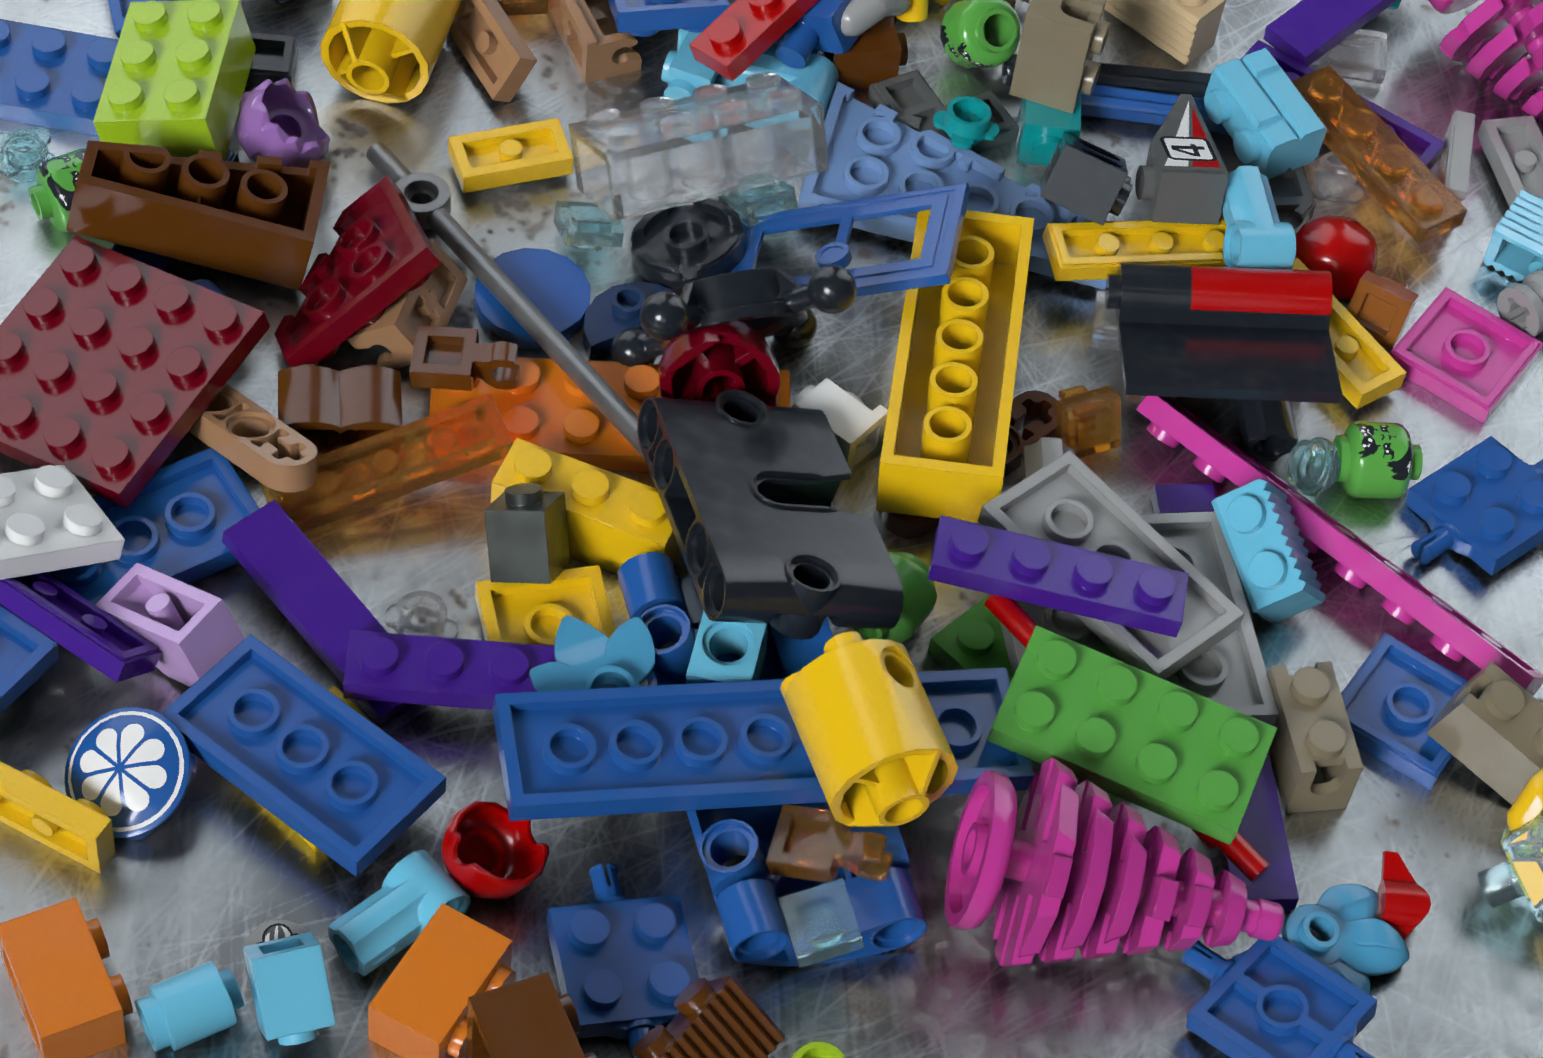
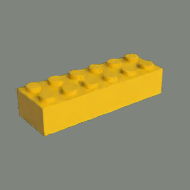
M931 209L918 211L911 260L919 259L921 256ZM966 210L950 284L906 290L880 458L875 511L938 519L943 515L980 524L978 518L982 506L1001 495L1034 218Z

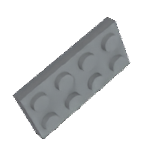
M1070 450L982 506L978 522L981 525L1189 573L1183 623L1176 638L1074 614L1126 664L1165 680L1239 628L1244 613Z

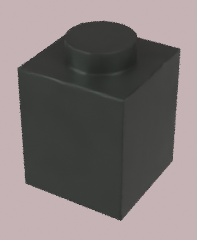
M535 483L515 484L505 488L504 492L484 510L491 582L551 584L571 563L564 492H545L541 485Z

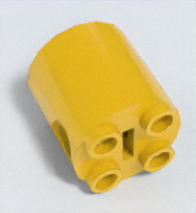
M340 0L320 44L322 61L330 75L346 90L364 99L387 104L407 102L421 94L429 81L461 0Z
M856 631L838 634L826 642L823 648L824 654L803 667L799 672L783 680L780 686L781 693L835 821L849 827H895L904 825L921 816L928 809L929 804L938 799L953 783L958 770L956 760L904 645L893 640H863L860 633Z

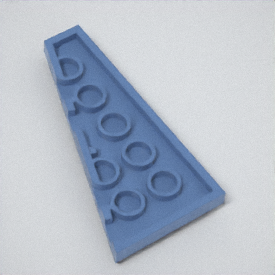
M837 82L797 209L969 183L970 195L966 210L1034 218L1028 271L1054 277L1042 238L1047 223L1094 222L1040 197L1039 185L1032 182L1026 188L1004 176L1006 168L969 149L963 150L954 147L950 139L933 130L918 132L897 121L898 112L882 104H879L874 109L853 98L854 90L840 82ZM918 211L854 221L852 228L913 242ZM1106 279L1071 281L1104 290L1106 286Z

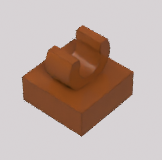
M1367 270L1360 278L1347 310L1381 346L1392 350L1402 336L1419 295L1408 290V285L1389 276L1383 278Z

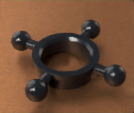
M826 265L819 268L813 273L809 283L803 286L790 276L789 271L785 269L759 268L710 276L677 286L668 291L657 292L649 296L641 307L640 322L643 329L627 328L615 336L610 348L611 359L613 362H619L628 367L648 365L649 363L654 364L657 356L663 355L667 344L681 334L703 327L737 321L748 324L762 334L764 338L774 336L776 341L784 347L791 349L801 348L809 344L817 332V319L811 309L816 307L818 310L828 314H837L845 311L855 300L857 293L856 281L847 269L838 265Z

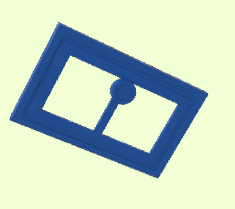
M969 183L741 217L747 243L743 258L731 272L755 269L762 241L766 234L838 223L840 225L835 242L821 247L815 254V260L818 268L826 265H838L846 268L852 261L848 242L854 221L931 209L919 259L847 270L856 281V297L950 284L970 195ZM813 274L792 278L803 286L809 283Z

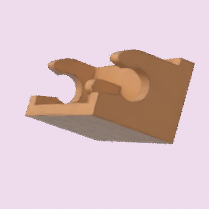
M545 0V11L585 84L641 70L642 58L632 48V46L638 44V40L629 33H618L610 6L606 0Z
M434 239L429 240L441 264L432 271L429 279L419 288L406 291L387 306L383 315L374 324L360 328L347 338L348 342L355 349H366L373 345H381L389 349L391 353L385 352L379 356L376 363L379 367L397 369L411 365L417 326L447 327L466 285L467 277Z

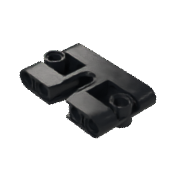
M737 389L720 392L715 401L647 397L644 399L640 407L637 423L639 445L704 612L709 620L718 622L770 623L779 633L800 640L811 639L817 636L826 617H829L831 623L837 627L892 629L897 625L903 610V587L873 518L838 510L833 502L841 480H849L852 472L822 410L765 405L755 395Z

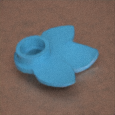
M566 615L562 618L554 641L556 662L538 665L529 671V675L536 692L641 686L640 684L648 677L655 665V648L652 636L647 626L639 617H634L624 622L608 638L604 633L591 625Z
M1339 884L1329 887L1321 895L1317 904H1304L1295 908L1286 917L1282 928V938L1369 995L1370 981L1368 976L1391 973L1402 967L1410 958L1409 950L1399 932L1387 922L1375 918L1379 901L1377 892L1363 885ZM1310 928L1315 930L1323 941L1317 940L1311 934Z

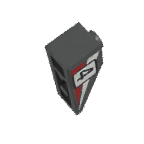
M1180 94L1150 143L1146 165L1138 167L1135 180L1136 196L1138 200H1143L1152 222L1218 225L1229 173L1192 95Z

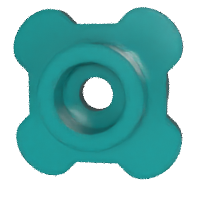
M956 97L949 102L947 111H937L933 117V125L938 129L944 130L947 133L948 139L951 140V144L958 149H971L982 140L993 141L999 134V126L994 122H990L992 115L990 107L984 101L975 97Z

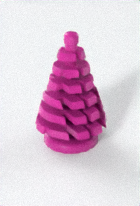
M1479 0L1428 1L1439 13L1447 15L1459 12ZM1485 0L1468 14L1457 28L1451 30L1439 44L1441 47L1440 51L1453 61L1461 62L1465 56L1471 59L1465 71L1481 82H1484L1487 77L1493 80L1503 75L1493 88V92L1507 102L1510 98L1515 101L1533 92L1537 86H1543V0ZM1543 89L1532 95L1521 108L1528 115H1533L1537 122L1543 119Z
M1050 758L1043 761L1040 773L1035 771L1034 777L1018 808V812L1015 787L1009 777L1003 773L992 770L981 773L970 791L959 820L948 865L945 889V917L949 927L961 930L974 929L983 924L996 902L993 940H998L994 953L999 965H1002V967L1032 963L1033 956L1038 954L1040 961H1044V963L1064 962L1074 958L1077 947H1079L1081 956L1086 957L1085 959L1106 958L1116 953L1119 940L1123 954H1147L1159 946L1161 935L1164 950L1179 951L1188 950L1201 938L1202 933L1205 946L1209 945V947L1230 945L1236 940L1240 931L1247 933L1249 937L1264 941L1276 940L1281 934L1285 915L1279 903L1260 898L1256 900L1247 899L1248 893L1244 881L1225 869L1215 878L1209 858L1191 847L1182 855L1175 836L1157 825L1147 831L1141 814L1123 803H1119L1112 808L1113 804L1107 792L1087 780L1077 785L1078 780L1073 771L1056 759Z

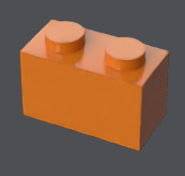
M76 897L0 923V952L2 961L41 1058H87L126 1043L123 1016L133 1013L127 987L120 973L111 977L108 976L102 959L110 957V952L103 929L97 918L89 921L85 920Z
M442 903L368 1005V1039L402 1058H464L467 1041L468 997L514 983L516 971L511 969L513 940Z

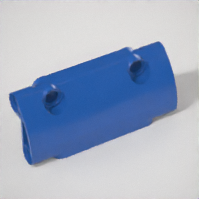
M658 552L639 554L621 565L618 570V581L629 618L639 617L647 626L652 636L655 648V665L647 677L648 685L686 684V673L704 611L691 576L688 575L678 579L672 560L667 555ZM827 617L818 635L804 640L785 636L768 623L767 653L760 680L785 679L799 672L803 667L824 654V645L833 637ZM677 642L669 648L660 649L667 643ZM726 653L717 656L716 659L729 663L741 659V657L736 654ZM828 802L687 810L728 947L735 961L766 966H808L837 963L902 948L914 943L927 931V922L909 872L911 865L898 826H846L835 821ZM733 856H747L741 863L735 866H722L726 860Z

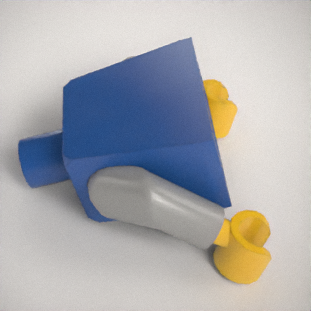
M819 0L777 40L779 45L775 55L779 61L788 67L801 69L806 65L813 50L835 54L849 51L861 34L885 17L895 16L904 22H921L926 20L928 0Z

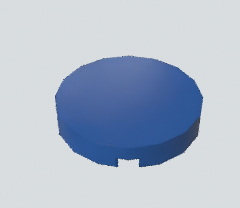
M522 248L502 253L493 259L567 340L573 338L574 331L580 328L581 324L584 326L585 312L590 306L591 286L584 271L568 257L548 249ZM476 278L474 311L481 327L490 335L492 330L497 335L504 337V341L517 344L520 349L542 350L541 346L481 281Z

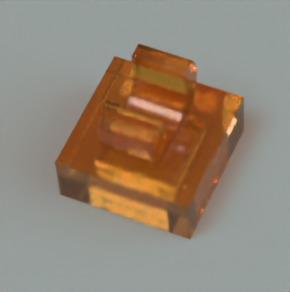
M1083 385L1059 391L1060 400H1057V438H1061L1066 446L1073 448L1075 455L1079 459L1120 447L1121 396L1110 385L1088 391Z

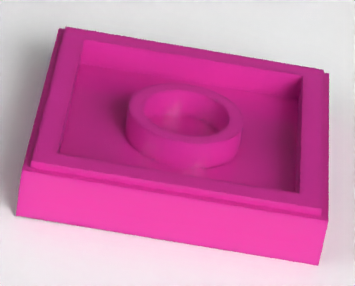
M1445 287L1390 351L1389 355L1407 372L1405 378L1484 424L1537 360L1543 348V343Z

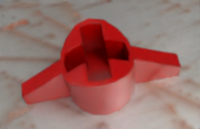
M1384 851L1382 855L1381 883L1377 892L1379 901L1375 917L1391 925L1405 940L1429 913L1431 900L1425 889L1417 885L1398 852Z

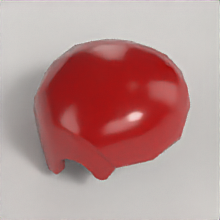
M1327 215L1305 223L1296 232L1295 258L1298 257L1309 270L1330 271L1333 295L1337 300L1352 299L1360 278L1367 270L1376 274L1378 261L1377 243L1373 235L1356 220L1350 217Z
M474 801L455 813L447 823L442 842L443 862L449 875L468 894L479 899L503 900L525 889L543 874L550 853L548 844H539L535 841L531 832V820L509 821L507 808L497 802Z

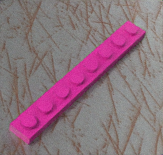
M1145 396L1136 410L1152 421L1147 430L1166 445L1176 449L1181 443L1197 455L1192 464L1211 479L1222 483L1227 478L1238 487H1241L1260 478L1288 496L1286 503L1292 506L1290 514L1296 517L1294 524L1300 528L1298 535L1305 539L1302 546L1314 554L1321 548L1337 560L1333 570L1339 576L1359 589H1363L1366 584H1369L1386 598L1381 603V606L1401 622L1411 626L1417 620L1433 632L1434 635L1429 642L1444 655L1459 663L1465 656L1481 669L1492 661L1532 696L1542 686L1543 674L1179 402L1172 397Z

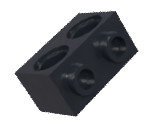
M1064 131L1040 181V197L1103 226L1109 212L1116 216L1120 215L1133 185L1130 184L1131 177L1127 176L1128 170L1124 158Z

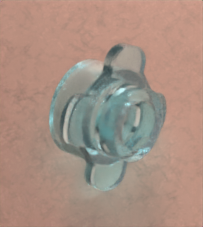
M34 127L30 130L20 129L12 133L8 131L0 132V173L16 182L29 183L36 181L38 166L43 161L55 157L54 154L48 151L47 145L51 142L49 131L41 127Z

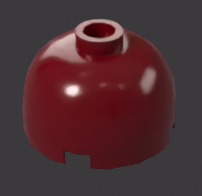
M742 321L703 327L681 334L667 344L659 363L660 397L715 401L720 392L737 389L755 395L765 405L777 406L776 396L781 386L778 362L764 336Z

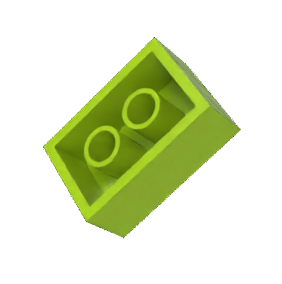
M240 0L130 2L93 120L101 142L166 147L171 156L186 158L198 154L199 150L222 152V160H226L239 112V103L245 91L256 51Z

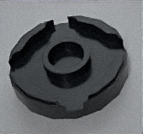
M692 198L693 205H683L678 207L677 200L660 205L645 214L633 228L631 253L637 272L650 283H656L667 288H675L695 280L731 272L743 258L747 243L739 214L727 204L708 198Z

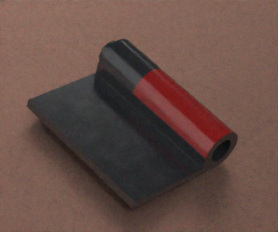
M1119 263L1117 274H1107L1105 308L1115 309L1125 395L1341 403L1342 389L1329 333L1333 298L1332 275L1330 271Z

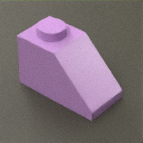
M136 563L96 603L97 607L159 647L162 653L156 667L167 677L189 687L245 639L223 599L139 563Z

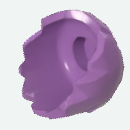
M287 78L275 83L270 79H266L251 92H243L239 103V119L236 133L238 143L252 161L256 163L257 155L281 157L282 166L308 168L310 160L321 161L329 150L330 137L319 126L316 106L309 92H296Z

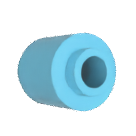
M212 961L149 986V994L134 1001L142 1027L155 1052L171 1046L176 1051L236 1025L237 1018L234 1010L244 1006L240 988L231 970L227 968L218 972Z

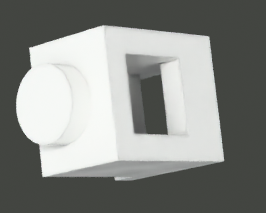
M825 378L817 386H807L795 399L792 407L819 409L824 412L852 474L882 449L888 409L881 404L872 411L864 405L857 395L843 390L828 378Z

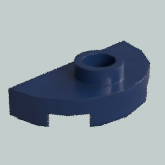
M630 282L612 286L596 296L585 312L582 343L589 360L610 352L613 339L621 331L627 328L643 329L640 322V310L644 301L654 293L670 289L656 283Z

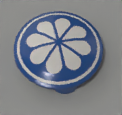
M119 708L107 712L92 721L75 740L65 766V791L68 797L76 801L78 799H87L102 808L108 817L112 819L113 836L115 838L141 840L148 837L155 828L163 824L176 811L185 796L188 784L196 774L197 763L195 756L188 749L184 736L168 718L147 708Z

